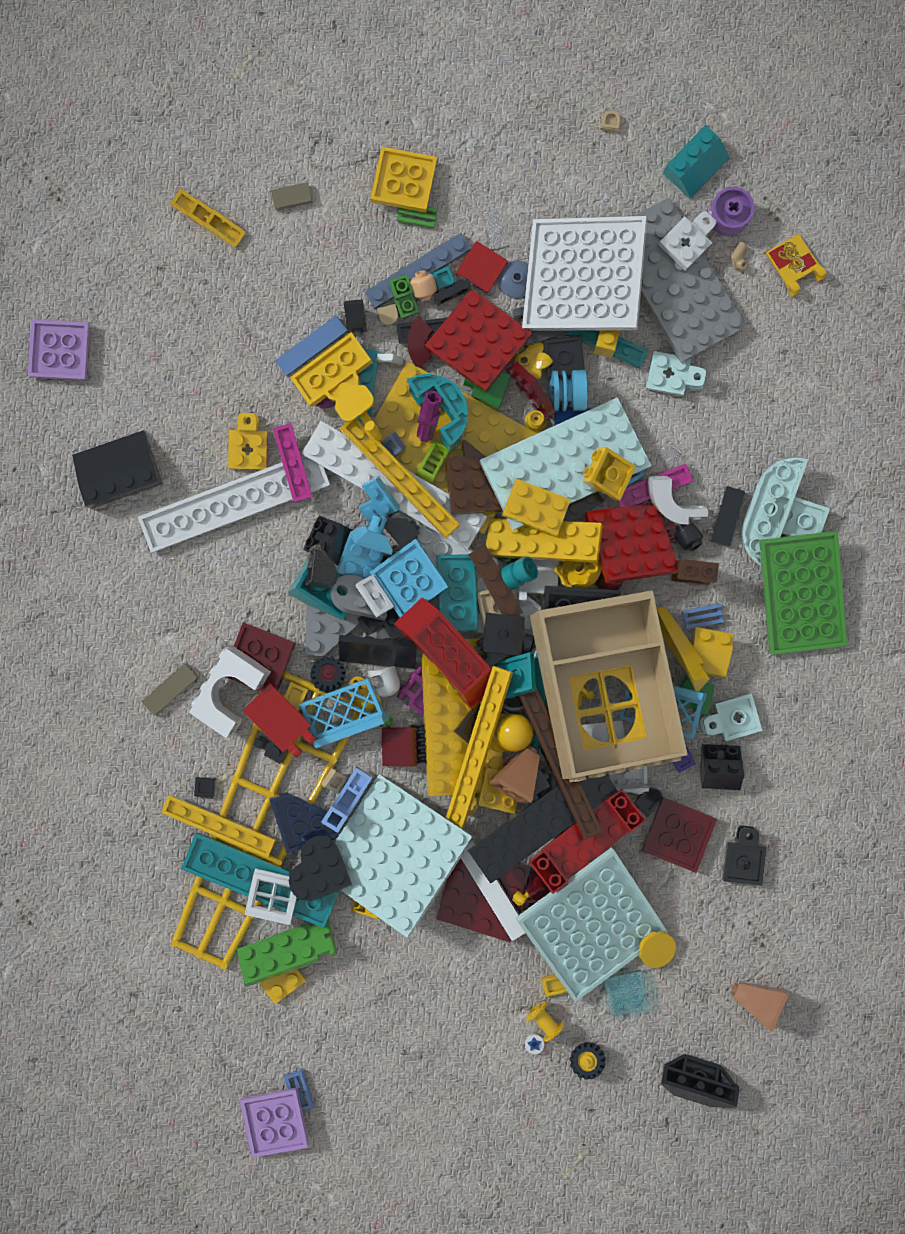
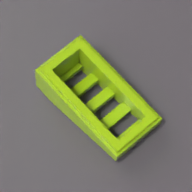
M434 440L415 475L432 484L449 453L446 446ZM435 448L444 453L443 456L433 451V449ZM432 455L436 459L440 460V462L430 458L429 456ZM426 462L429 463V464H431V465H433V466H435L436 469H434V468L430 467L429 465H427Z

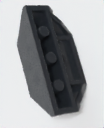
M683 1054L664 1064L661 1085L674 1096L708 1107H737L740 1087L734 1083L721 1065L687 1054Z

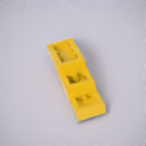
M181 188L170 203L173 208L234 248H236L246 233L215 209H211Z

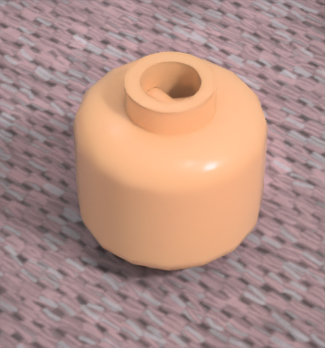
M425 270L416 272L415 277L410 280L414 292L413 295L415 298H419L420 301L432 299L437 292L433 274L426 273Z

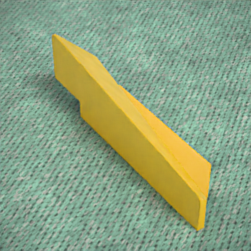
M656 607L663 640L687 673L695 691H700L710 680L702 668L705 663L667 608Z

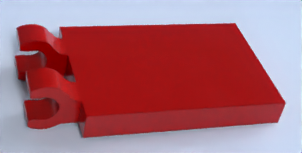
M271 683L242 710L282 752L288 749L295 758L303 753L294 743L298 737L302 735L310 745L317 739L308 730L312 724Z

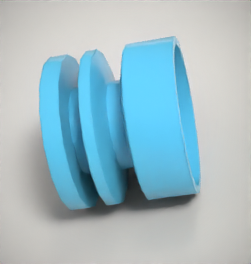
M565 370L561 372V379L558 378V371H552L549 382V398L555 411H558L559 403H561L562 411H566L568 402H571L573 411L586 410V370H572L571 379H567Z

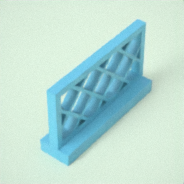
M370 678L299 704L304 717L312 724L309 728L311 733L317 738L313 742L315 748L382 725L389 719L387 712H384ZM367 685L369 690L367 697L357 692L359 686ZM346 691L353 695L350 703L340 699L342 692ZM355 696L365 700L362 709L353 705ZM326 698L336 701L333 709L323 705ZM338 702L348 707L345 715L335 711ZM367 703L374 704L377 712L370 713L366 711ZM312 704L319 707L316 715L309 713L307 705ZM351 708L360 712L358 719L348 717ZM321 709L331 713L328 721L318 717ZM333 715L343 718L341 725L337 726L331 723ZM316 721L326 725L324 731L317 732L315 727Z
M673 685L675 698L680 704L677 708H682L687 718L680 722L682 724L689 719L692 725L691 734L683 732V736L695 739L707 693L696 692L692 689ZM628 687L623 702L629 701V699L632 700ZM690 702L698 704L696 712L692 715H689L685 708V705ZM627 708L621 709L619 719L634 723L635 716L633 718L625 716Z

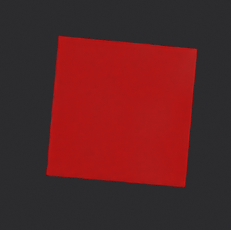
M476 241L456 271V274L464 280L469 279L472 285L488 294L507 265L508 260Z

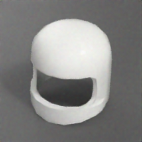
M395 666L367 671L369 677L375 676L378 686L374 690L379 697L392 696L399 691L400 681Z

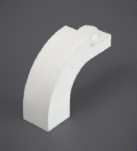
M648 476L650 500L666 518L679 524L688 525L689 517L692 520L708 517V509L703 505L682 506L674 502L671 492V478L668 476Z

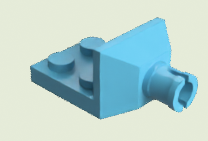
M373 513L369 526H362L350 532L336 570L337 573L367 578L371 576L370 572L380 565L384 553L392 555L393 550L387 536L383 533L388 518L382 515L378 517V514Z

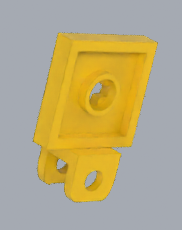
M240 413L237 419V430H229L228 468L266 469L268 431H259V417L257 414ZM247 418L251 419L250 424L246 423ZM246 444L253 448V452H250L249 455L243 452Z

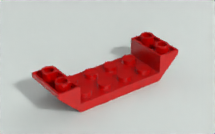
M421 597L393 624L406 638H410L460 693L459 697L473 710L483 700L492 669L446 617Z
M620 789L593 809L603 831L602 833L583 840L575 822L528 861L552 894L566 885L570 877L583 869L624 835L633 832L647 821L623 789Z

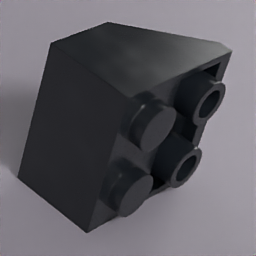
M319 515L305 542L303 550L338 566L348 536L353 530Z
M702 744L700 765L702 788L741 790L744 768L740 746Z

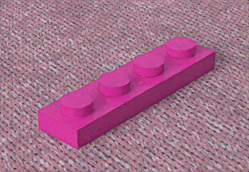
M289 423L273 428L293 502L296 503L313 498L292 424Z
M686 463L656 475L671 478L672 490L693 481ZM648 479L627 487L621 500L618 501L619 506H633L650 500Z

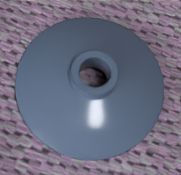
M511 261L507 263L498 277L499 287L508 297L516 299L525 297L528 264L526 262ZM519 275L521 279L517 281L514 279V276Z

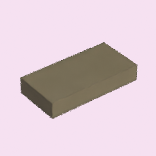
M308 182L271 190L275 210L313 203Z

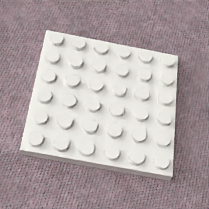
M647 217L533 219L522 328H527L529 331L638 330Z

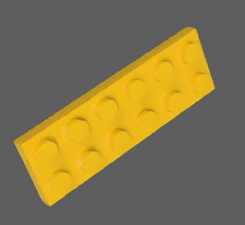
M490 518L486 546L492 557L521 559L528 556L531 559L598 563L603 525L602 523L563 521L556 537L527 525L512 530L507 519Z

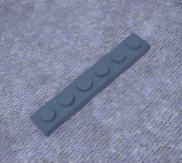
M461 232L365 291V294L374 309H377L393 299L389 280L407 274L410 281L415 277L416 272L423 270L426 273L432 274V272L444 268L468 253L471 247Z

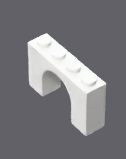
M234 646L222 650L219 655V662L210 670L209 674L211 676L208 681L206 680L200 688L201 693L192 701V708L189 712L225 738L235 734L243 719L222 704L219 697L221 682L227 676L239 679L253 690L262 688L271 671Z

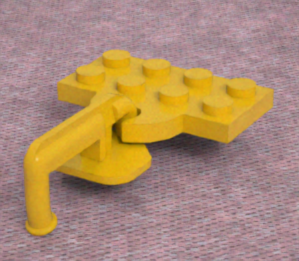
M351 332L290 378L311 408L328 397L331 401L336 402L335 410L343 421L351 422L360 417L365 425V430L375 440L380 441L382 439V433L366 412L373 406L374 397L366 386L360 385V378L358 376L361 371L373 362Z

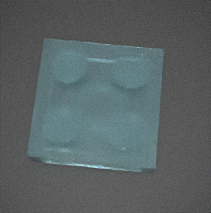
M641 970L611 975L604 981L611 1017L649 1010Z

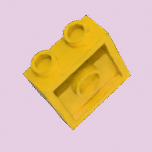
M608 447L596 449L591 455L593 460L591 465L586 467L583 472L585 477L583 482L594 490L602 491L614 500L620 501L636 466Z

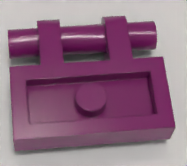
M418 666L415 672L412 671L409 675L411 677L407 683L401 686L399 689L401 691L396 697L403 701L406 696H409L411 700L407 705L423 716L422 668ZM418 681L422 685L416 693H413L411 689Z

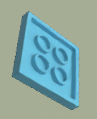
M414 539L370 572L393 604V608L399 617L409 610L421 597L429 602L450 587L418 539Z

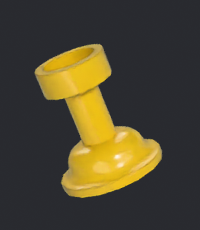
M537 410L531 411L525 417V427L535 433H540L546 428L547 421L544 419L542 412Z

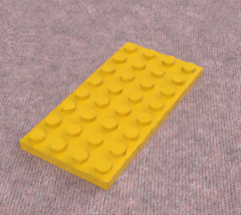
M481 638L465 640L474 648L477 646L476 642ZM421 651L424 727L426 730L425 750L427 754V796L453 795L468 748V743L453 731L471 709L459 697L460 693L452 688L443 674ZM479 651L478 654L483 659V653ZM489 748L476 793L481 792L486 767L496 770L503 768L502 752H496Z

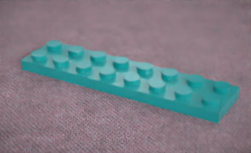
M198 832L194 835L181 870L247 897L249 896L255 868L288 876L290 873L288 869ZM259 881L257 891L272 894L274 884ZM277 885L275 895L290 898V888ZM339 891L309 902L297 898L293 916L325 928ZM256 895L255 900L269 905L270 898ZM274 899L273 907L286 912L288 902Z

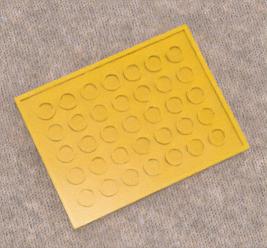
M407 361L373 422L382 433L380 443L390 434L397 433L406 448L395 458L409 472L415 475L433 441L436 440L444 445L439 437L442 435L439 429L450 423L451 419L443 407L440 406V416L437 428L435 427L433 440L428 442L420 441L419 437H417V430L419 425L418 418L423 403L420 405L416 403L408 391L407 379L416 375L430 373L415 367L414 364ZM462 392L468 407L467 428L462 441H468L486 457L537 434ZM462 441L455 450L448 453L447 457L463 456ZM435 448L433 449V451L443 456L444 453ZM432 455L429 456L430 458L440 462V460L436 459ZM444 461L432 485L449 494ZM426 462L427 465H429L430 467L436 469L435 466H433V465H431V464H429V463ZM497 512L482 513L487 518L478 531L479 533L485 534L490 518H494Z

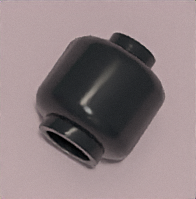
M689 523L688 525L681 524L676 528L675 539L683 550H690L692 552L703 544L704 536L694 523Z

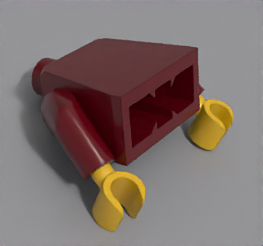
M531 872L525 894L523 895L520 891H517L512 899L513 902L521 906L519 913L522 910H527L546 896L548 888L536 872Z

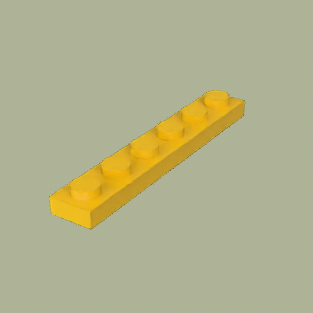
M170 794L161 811L164 815L266 858L269 857L276 841L275 838Z

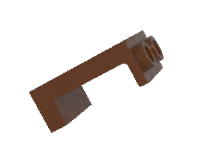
M679 559L677 560L678 573L671 574V582L710 585V582H717L719 563Z

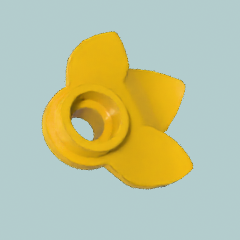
M535 343L529 345L525 352L518 354L515 358V363H519L537 380H540L542 377L541 370L549 367L553 360L546 353H542L544 350L543 343ZM527 359L528 361L527 363L523 364L521 363V360Z

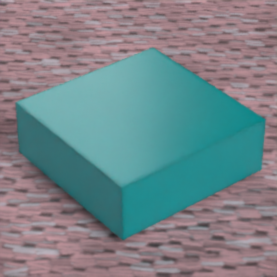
M449 266L432 272L437 289L453 286L455 279Z

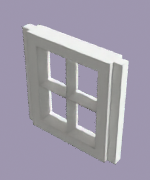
M255 868L245 915L291 925L297 897L293 895L292 891L290 898L275 895L277 885L289 887V876ZM259 881L273 883L272 894L257 891ZM256 895L270 898L268 909L254 906ZM274 899L288 902L286 913L272 910Z

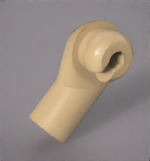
M739 242L731 255L733 267L738 271L744 270L747 267V262H745L742 256L747 249V245L743 242Z

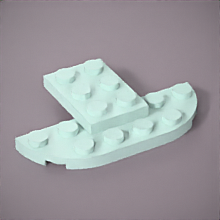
M787 458L780 460L768 467L757 483L743 522L742 541L750 558L760 566L759 540L781 537V534L795 536L820 533L823 530L830 508L795 497L808 459Z

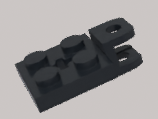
M739 825L736 831V843H726L722 880L725 882L762 886L767 847L759 845V832L753 826ZM746 859L749 865H746L743 869L739 863Z

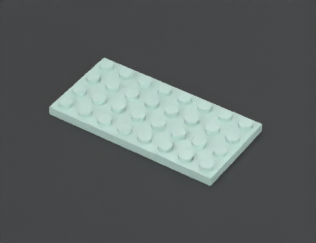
M618 397L479 461L503 511L516 478L571 499L569 505L598 492L583 482L585 478L583 472L593 461L591 459L592 453L601 447H608L635 465L636 468L633 475L651 467ZM507 518L512 530L524 526L522 523Z

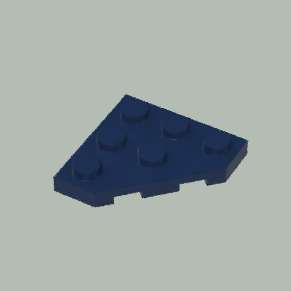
M289 792L269 798L287 854L300 850L302 845L313 837L328 836L331 839L340 835L341 829L337 833L321 823L328 811Z

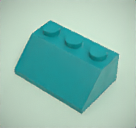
M705 125L666 165L663 174L691 199L730 157L721 139Z

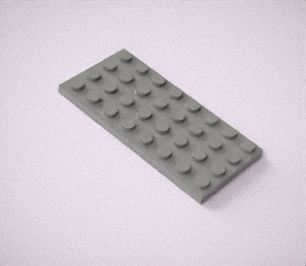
M667 198L634 215L647 217L641 297L680 362L682 363L745 329L747 327L703 253L685 271L658 245L682 220L671 199ZM682 240L683 243L681 245L689 247V242Z

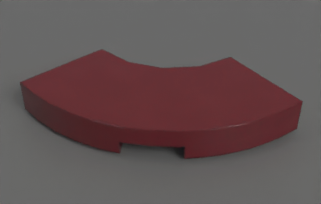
M419 315L415 318L409 329L407 344L415 367L421 368L432 357L431 353L424 347L432 328Z

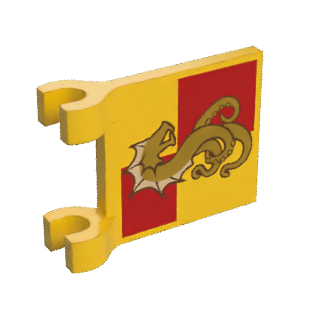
M799 234L766 252L767 257L784 281L791 297L799 294L798 291L801 288L796 282L799 279L813 272L815 279L819 282L827 275L826 270L818 264Z

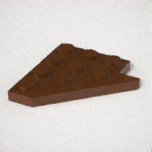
M463 440V456L445 458L451 515L503 511L479 462L480 459L486 456L468 441Z

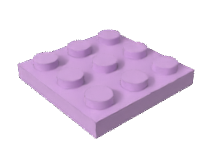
M31 319L28 377L87 381L90 324L88 322Z
M297 1087L240 1099L252 1158L309 1147Z

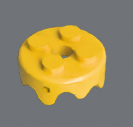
M599 560L598 563L563 561L562 565L554 567L555 573L559 576L564 586L589 588L592 586L602 571ZM584 564L583 570L580 571V567Z

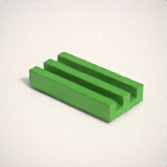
M427 207L426 213L433 214L429 215L399 208L397 222L434 229L438 209ZM402 214H403V215L414 216V217H418V218L429 219V220H432V221H431V222H426V221H421V220L406 218V217H402Z

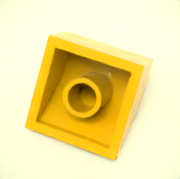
M695 627L690 643L705 663L702 668L707 675L725 678L733 650L734 634Z

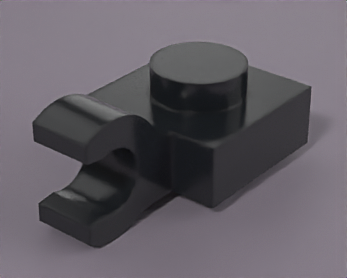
M259 736V739L255 738L253 743L255 747L266 750L264 756L279 764L283 763L288 749L282 752L271 740L269 741L263 736Z

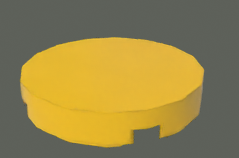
M665 931L650 932L640 942L639 957L650 968L663 967L674 957L676 942Z

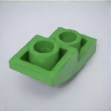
M408 275L389 280L400 319L418 314L419 310L413 296L414 292Z

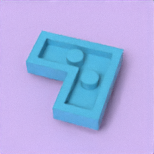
M379 476L362 485V488L371 500L362 503L359 506V510L368 523L371 522L373 513L378 514L379 517V515L387 516L399 510L400 506Z

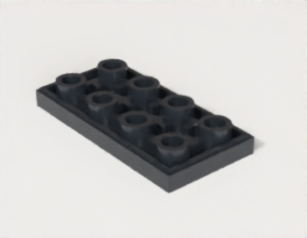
M339 635V661L412 669L416 667L417 646L410 640L397 641L391 638L377 639L371 636Z

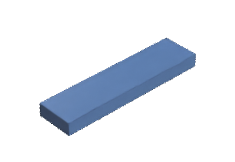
M335 316L275 361L288 377L345 335L348 330L339 318Z

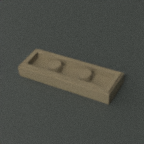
M185 663L148 695L142 703L156 716L199 677Z

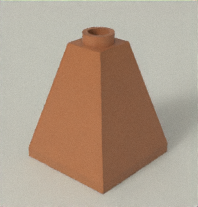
M531 746L520 751L489 780L488 784L519 803H531L540 760L538 751Z
M746 982L735 983L731 990V994L734 995L733 998L768 1030L773 1032L789 996L788 990Z

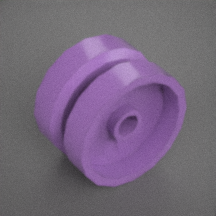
M734 186L720 191L714 198L708 212L716 220L713 230L724 236H734L742 232L753 217L755 209L754 200L743 188Z

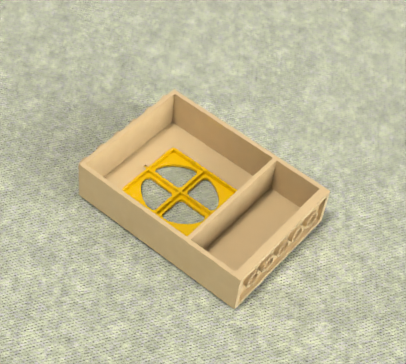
M653 590L539 610L530 616L563 779H569V782L586 780L587 775L588 778L606 776V771L607 775L625 772L624 768L628 771L644 768L643 764L645 767L681 761V756L687 755ZM606 676H613L622 681L630 690L632 700L611 704L608 700L604 678ZM596 679L601 706L579 710L577 701L582 687L588 680ZM634 708L636 712L635 721L630 732L624 738L618 739L615 734L612 712ZM603 714L609 737L608 741L600 742L591 737L583 728L580 719L585 716Z

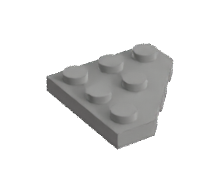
M307 605L305 655L325 656L339 643V635L349 634L359 625L358 617L360 615L346 613L344 619L341 620Z

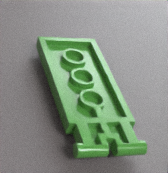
M329 918L325 928L317 925L311 926L308 923L238 948L237 954L244 985L248 987L320 961L319 957L330 954V956L337 955L334 937L326 938L332 935Z

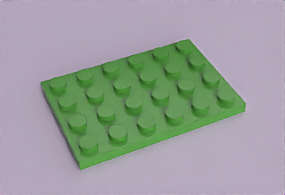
M838 531L759 540L769 654L847 646Z

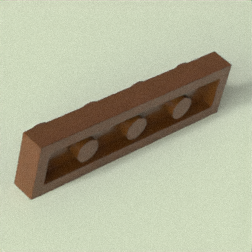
M484 545L468 554L500 613L513 616L522 614V609L510 588L504 583L502 573L487 546Z

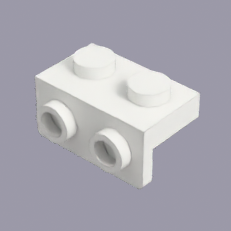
M644 764V768L626 771V768H624L625 772L608 774L609 779L618 791L623 789L625 793L633 792L634 794H643L649 791L647 767Z

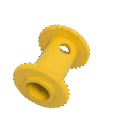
M542 1001L530 1010L526 1016V1021L534 1019L545 1033L543 1041L548 1042L562 1031L565 1023L563 1021L556 1023L545 1010L548 1003Z

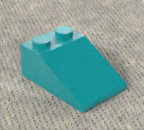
M315 557L305 561L288 593L303 603L341 620L346 615V612L338 609L331 599V588L342 575ZM337 588V593L339 595H346L345 591L342 588Z

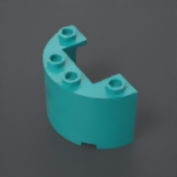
M420 374L407 379L408 391L418 405L424 402L425 393L430 391H436L442 397L441 406L451 419V422L439 429L442 434L439 437L451 453L461 443L467 428L468 407L462 391L455 383L443 376Z

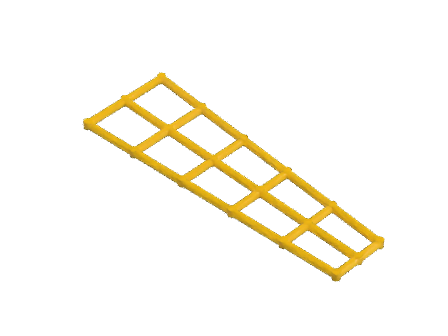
M285 672L283 679L312 691L311 699L326 694V691L321 692L319 688H315L313 683ZM342 696L340 697V699H342V700H344V701H346V702H348V703H350V701H351V700H349V699H347V698H344V697H342ZM310 704L307 706L309 713H313L315 705ZM355 710L352 719H358L360 712ZM253 723L219 815L227 817L238 785L266 797L252 828L259 832L271 806L269 798L279 795L277 791L293 755L288 750L270 790L241 778L258 731L263 732ZM302 735L294 741L301 750L328 761L307 800L308 802L315 804L324 787L321 783L331 768H334L350 736L339 740L332 755L300 741ZM211 835L212 839H215L217 841L218 839L222 840L230 845H233L241 849L246 853L253 854L261 859L276 864L280 867L282 866L287 856L284 846L282 847L278 857L270 854L269 857L266 858L250 850H247L231 842H228L224 839ZM196 876L171 941V946L225 970L229 966L254 917L246 915L223 960L206 953V948L225 906L244 915L246 906L229 899L232 893L230 889L225 888L221 896L201 887L203 878ZM197 894L218 902L199 948L180 941ZM255 900L254 906L260 907L261 902Z

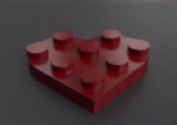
M517 362L509 367L507 372L513 379L517 380L515 385L519 391L524 392L529 400L532 399L534 403L531 405L534 410L542 412L546 421L555 415V410L538 380Z

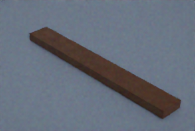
M537 687L535 692L519 695L583 840L602 833L603 831L580 781L569 782V779L562 778L550 715Z

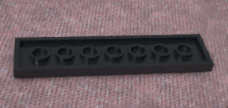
M607 774L597 778H588L587 775L586 780L580 781L592 809L618 791ZM559 784L467 850L490 884L575 823Z

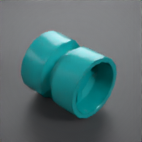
M528 556L503 567L501 571L504 583L512 590L538 577L537 566Z

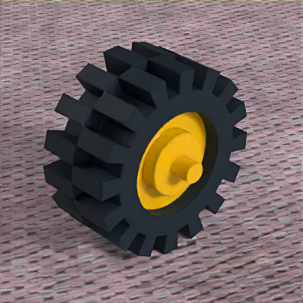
M584 1042L572 1051L570 1066L574 1074H577L579 1078L582 1077L584 1080L594 1079L602 1073L606 1065V1057L599 1045L597 1046L593 1042Z

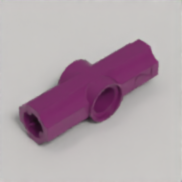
M436 391L425 393L423 406H421L417 437L422 442L433 440L435 427L437 428L442 397Z

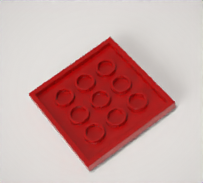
M471 289L424 347L486 393L530 339L532 332L527 328H522L520 323Z
M652 503L586 511L584 515L586 522L602 523L603 525L599 563L606 584L678 573L677 560L662 516Z

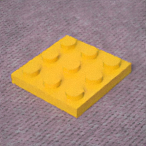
M381 146L370 202L426 213L437 157Z

